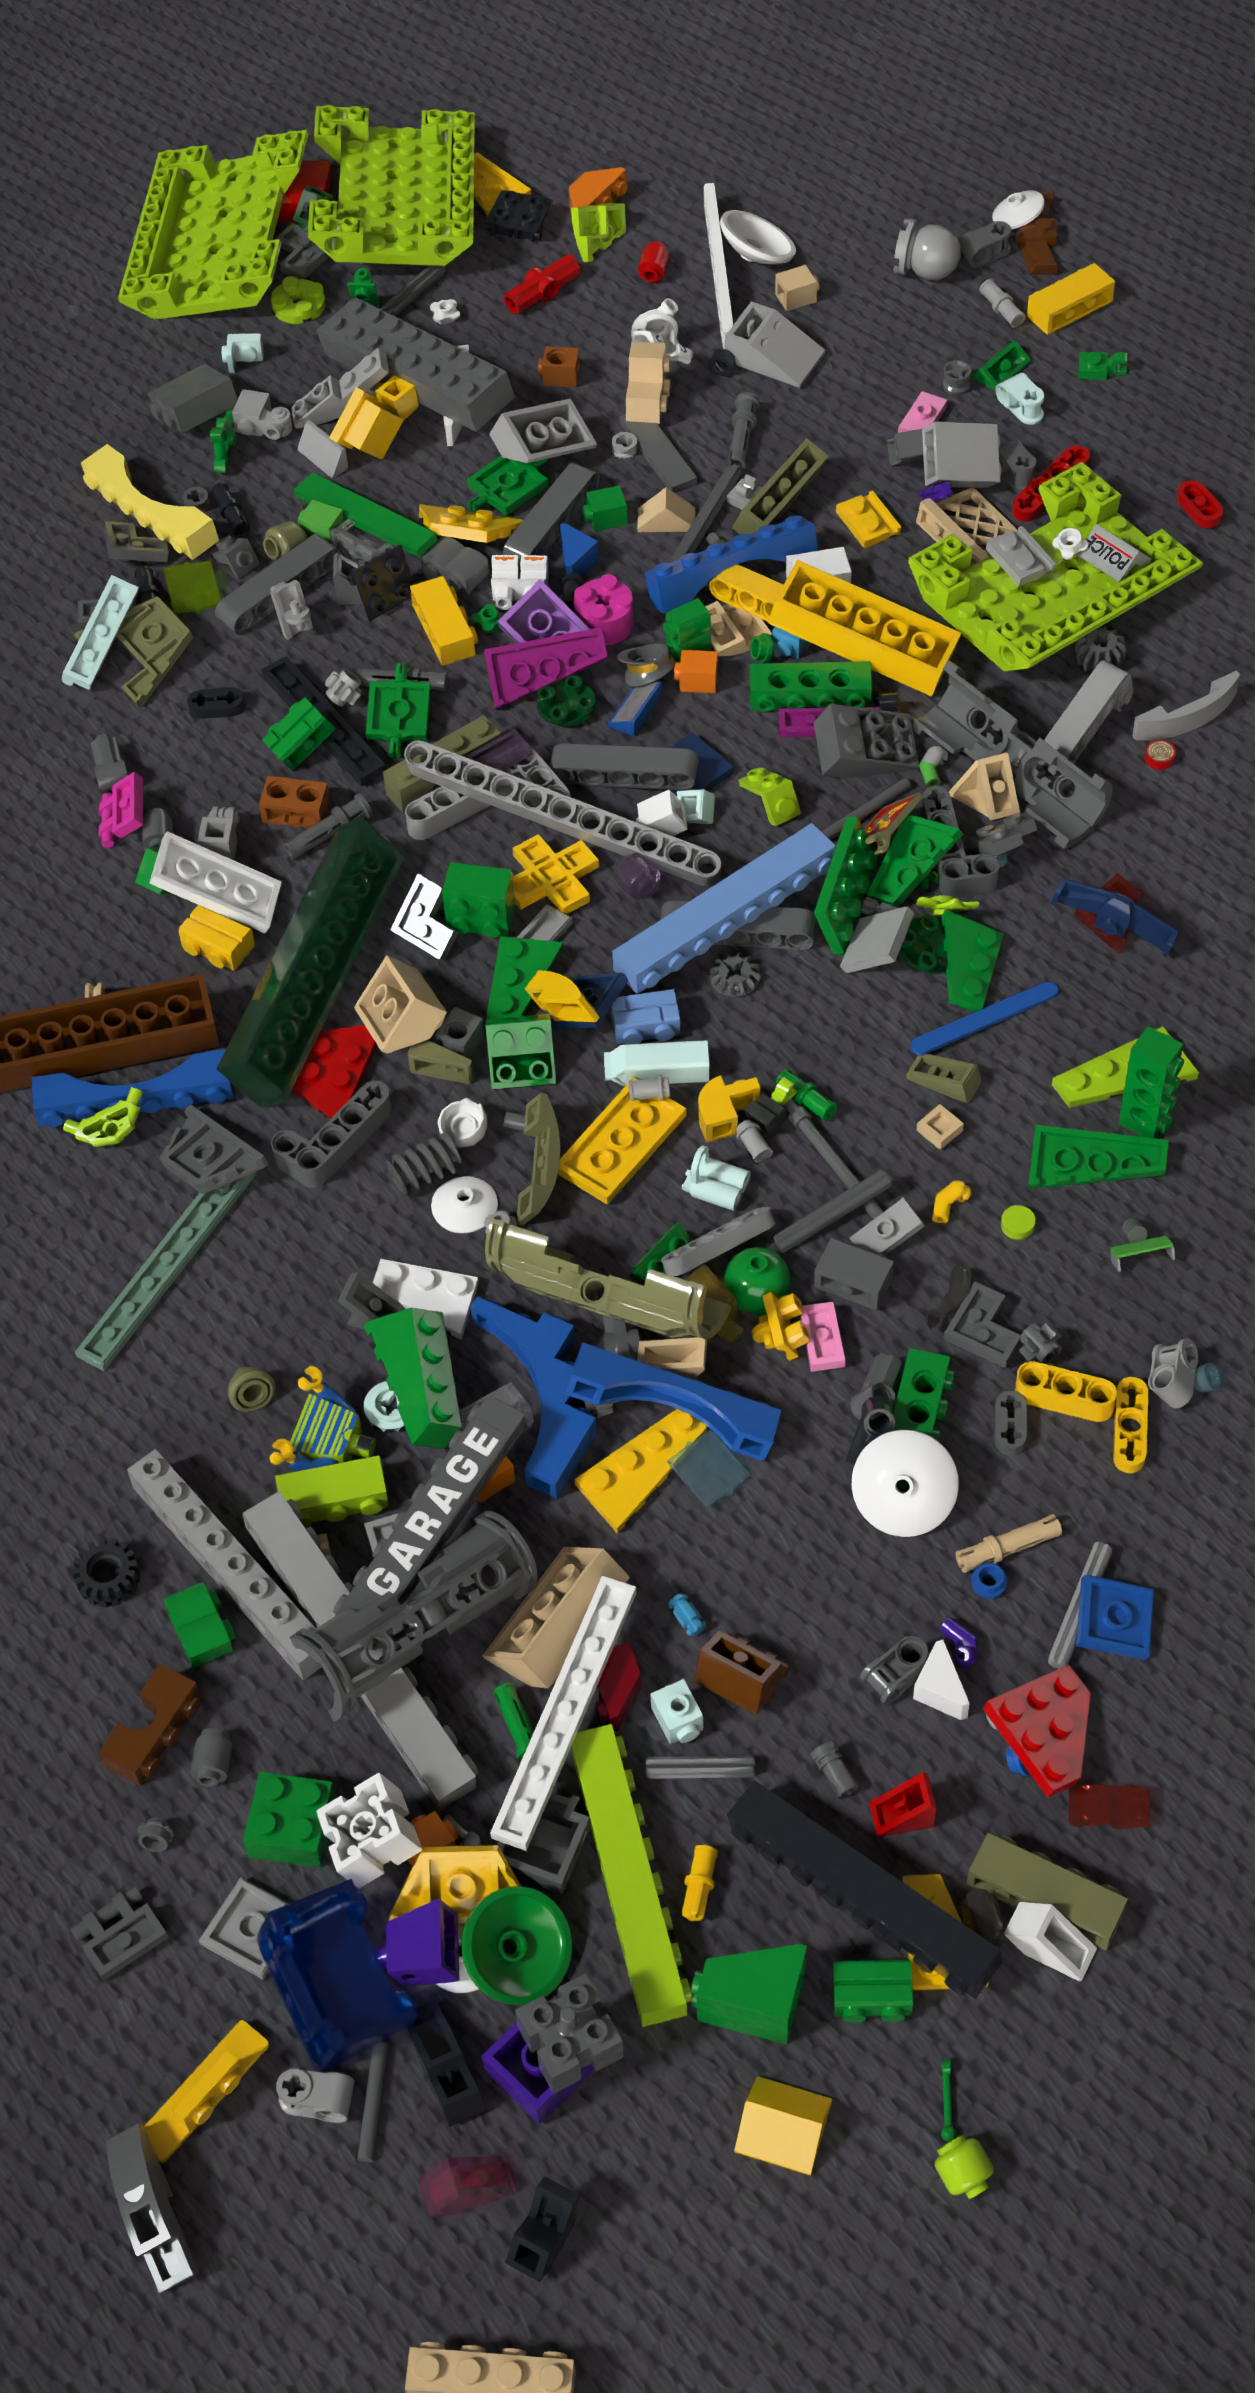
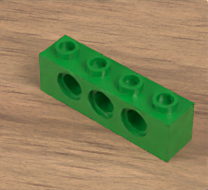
M870 661L750 664V710L767 712L786 708H827L830 704L860 708L871 707Z
M1149 1026L1146 1027L1130 1051L1118 1125L1147 1138H1156L1159 1133L1165 1134L1173 1121V1116L1170 1113L1177 1101L1174 1094L1181 1081L1177 1075L1184 1064V1059L1181 1058L1183 1043Z
M909 1348L894 1408L895 1427L893 1431H919L939 1442L941 1430L935 1428L937 1420L944 1421L948 1400H943L942 1398L944 1390L951 1391L955 1371L949 1370L950 1356ZM920 1389H928V1390H931L932 1392H930V1393H922V1392H920L919 1390H920ZM920 1418L923 1419L925 1422L916 1423L913 1422L912 1419ZM904 1479L897 1481V1487L910 1488L908 1481Z

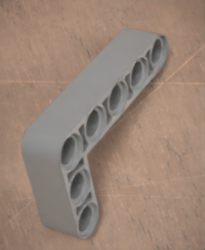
M516 747L484 764L570 797L568 788L531 747ZM476 776L471 778L469 783L475 786L483 783L484 778ZM441 786L407 805L405 809L407 831L413 839L425 840L490 805ZM503 787L497 794L508 796L513 792V789ZM538 798L530 799L535 807L539 806L542 802ZM560 809L555 813V816L566 818L571 812L567 809Z

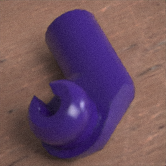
M949 1617L941 1626L940 1632L954 1641L953 1657L955 1662L962 1667L972 1666L978 1657L977 1638L973 1633Z

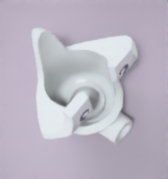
M666 298L658 309L647 311L636 318L632 325V341L666 343V355L671 356V361H680L685 364L691 362L693 351L681 346L677 340L678 325L673 317L678 311L675 301Z

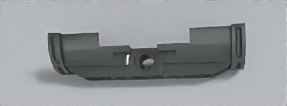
M948 660L943 670L949 674L948 683L950 685L938 706H934L925 715L914 718L912 722L913 731L918 735L927 733L952 754L963 751L975 761L1008 752L1011 770L1016 774L1014 779L1016 793L1032 805L1026 809V812L1057 835L1054 841L1063 849L1072 847L1089 834L1103 817L1112 798V784L1100 774L1095 773L1093 777L1040 737L1036 741L1024 731H1020L1017 728V719L968 682L965 671L953 661ZM979 711L984 712L986 715V723L982 728H979L975 723V716ZM993 729L996 731H1002L1003 741L1000 742L1002 737L998 733L990 731ZM1050 765L1048 771L1054 776L1059 777L1056 779L1052 776H1044L1046 771L1043 769V766ZM1069 779L1075 785V792L1071 797L1066 796L1063 791L1064 783Z
M484 1511L473 1518L476 1526L438 1549L440 1554H444V1556L418 1572L425 1589L402 1604H399L396 1596L388 1591L357 1612L345 1609L313 1631L301 1629L289 1637L296 1649L305 1651L317 1663L322 1665L334 1688V1705L328 1710L333 1722L350 1713L355 1707V1700L421 1655L423 1652L421 1644L424 1639L432 1637L444 1628L451 1635L513 1595L514 1599L518 1600L535 1588L538 1577L533 1555L524 1538L507 1519L493 1511ZM486 1565L490 1566L495 1573L494 1582L490 1586L486 1585L481 1578V1571ZM473 1586L474 1589H469L462 1594V1600H457L456 1594L459 1592V1587ZM402 1624H405L406 1637L392 1639L389 1636L400 1632L403 1629ZM374 1638L378 1639L383 1645V1654L378 1660L373 1659L368 1651L369 1644Z

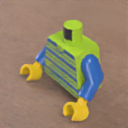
M314 1366L306 1368L304 1371L312 1378V1383L306 1378L301 1377L298 1379V1386L304 1391L313 1389L315 1393L314 1395H308L290 1442L281 1438L272 1444V1447L280 1450L281 1453L273 1452L270 1455L271 1463L281 1465L287 1462L289 1468L295 1471H302L348 1462L351 1460L352 1455L365 1458L372 1457L376 1439L360 1435L362 1428L356 1410L326 1382L321 1383L322 1373L318 1368Z

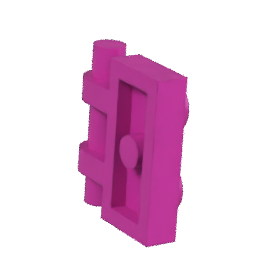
M135 772L112 785V794L104 793L102 795V802L99 804V815L102 817V823L99 825V837L102 839L103 847H113L114 839L117 836L123 838L143 825V777Z

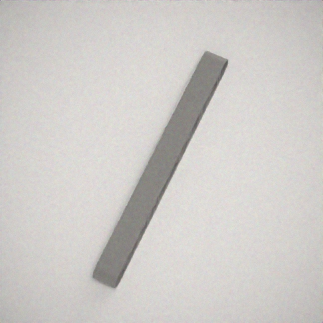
M413 741L405 749L404 755L408 770L418 778L702 886H712L720 880L721 861L719 856L713 851L424 741ZM417 755L427 756L423 763L417 764L412 762L413 758ZM451 765L456 768L451 774L441 773L442 768ZM480 776L484 778L483 783L475 786L469 783L473 777ZM503 787L513 789V792L508 796L497 794ZM531 798H538L542 801L537 807L526 805L527 801ZM560 809H567L571 812L566 818L555 816V813ZM588 820L599 822L598 827L595 829H587L583 825ZM617 831L628 833L627 838L620 841L612 836ZM646 842H653L657 845V848L648 852L644 851L641 846ZM674 853H682L686 856V859L676 863L670 857ZM703 864H711L715 867V870L712 873L705 874L699 868Z

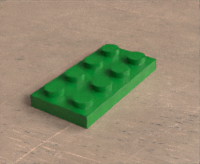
M846 817L814 911L831 952L834 954H845L848 942L853 938V927L856 918L861 913V902L864 893L868 892L872 869H875L877 864V855L874 854L875 851L872 850L870 844L867 845L865 843L868 834L863 829L858 817Z

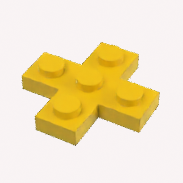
M539 834L513 847V856L525 869L523 872L513 876L515 904L520 910L548 896L559 911L566 915L590 902V894L577 879L599 868V860L582 840L556 854Z

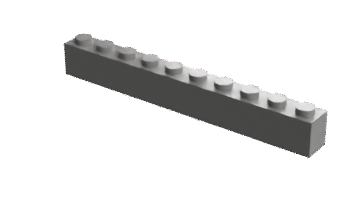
M278 1491L243 1512L246 1529L312 1625L318 1628L335 1617L333 1610L337 1601L343 1594L349 1595L353 1586L349 1582L343 1584L337 1575L340 1572L338 1565L330 1554L324 1556L318 1548L321 1542L312 1527L309 1526L305 1529L299 1520L302 1515L292 1499L286 1501L281 1492ZM378 1641L373 1650L368 1648L369 1654L373 1659L378 1660L383 1654V1645L380 1641ZM408 1667L400 1668L360 1697L440 1812L477 1788L475 1775L478 1774V1770L472 1759L467 1754L462 1757L455 1747L458 1741L449 1726L445 1725L442 1727L435 1718L438 1712L428 1696L422 1698L415 1687L418 1686V1683Z

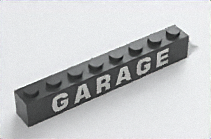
M490 1394L482 1405L479 1403L475 1404L468 1416L467 1421L469 1423L463 1431L460 1429L456 1431L450 1441V1450L445 1458L439 1456L430 1471L432 1476L426 1485L423 1483L419 1484L411 1498L413 1503L408 1511L402 1510L397 1515L392 1525L394 1531L388 1539L382 1538L379 1541L372 1555L374 1557L373 1561L368 1567L362 1566L353 1581L355 1586L349 1595L343 1594L337 1601L333 1610L335 1616L345 1609L357 1612L388 1591L396 1596L399 1604H402L409 1598L421 1580L418 1572L433 1563L440 1553L438 1549L443 1547L523 1432L524 1413ZM374 1638L368 1648L373 1650L379 1640Z

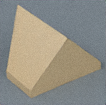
M1008 752L976 760L949 791L951 797L989 817L990 820L1020 813Z

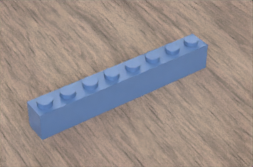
M812 823L613 950V970L616 973L624 974L628 979L627 984L636 994L646 988L655 986L660 979L672 971H678L695 956L704 954L718 941L729 938L738 928L746 923L755 921L760 914L771 907L778 906L795 891L803 890L809 882L820 875L827 874L836 845Z

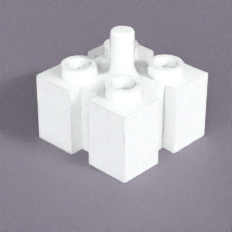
M381 1773L375 1774L354 1787L356 1796L346 1800L343 1796H339L316 1811L324 1835L335 1843L328 1848L336 1871L359 1889L383 1875V1865L391 1860L396 1865H399L422 1851L414 1825L404 1818L409 1814L401 1790Z

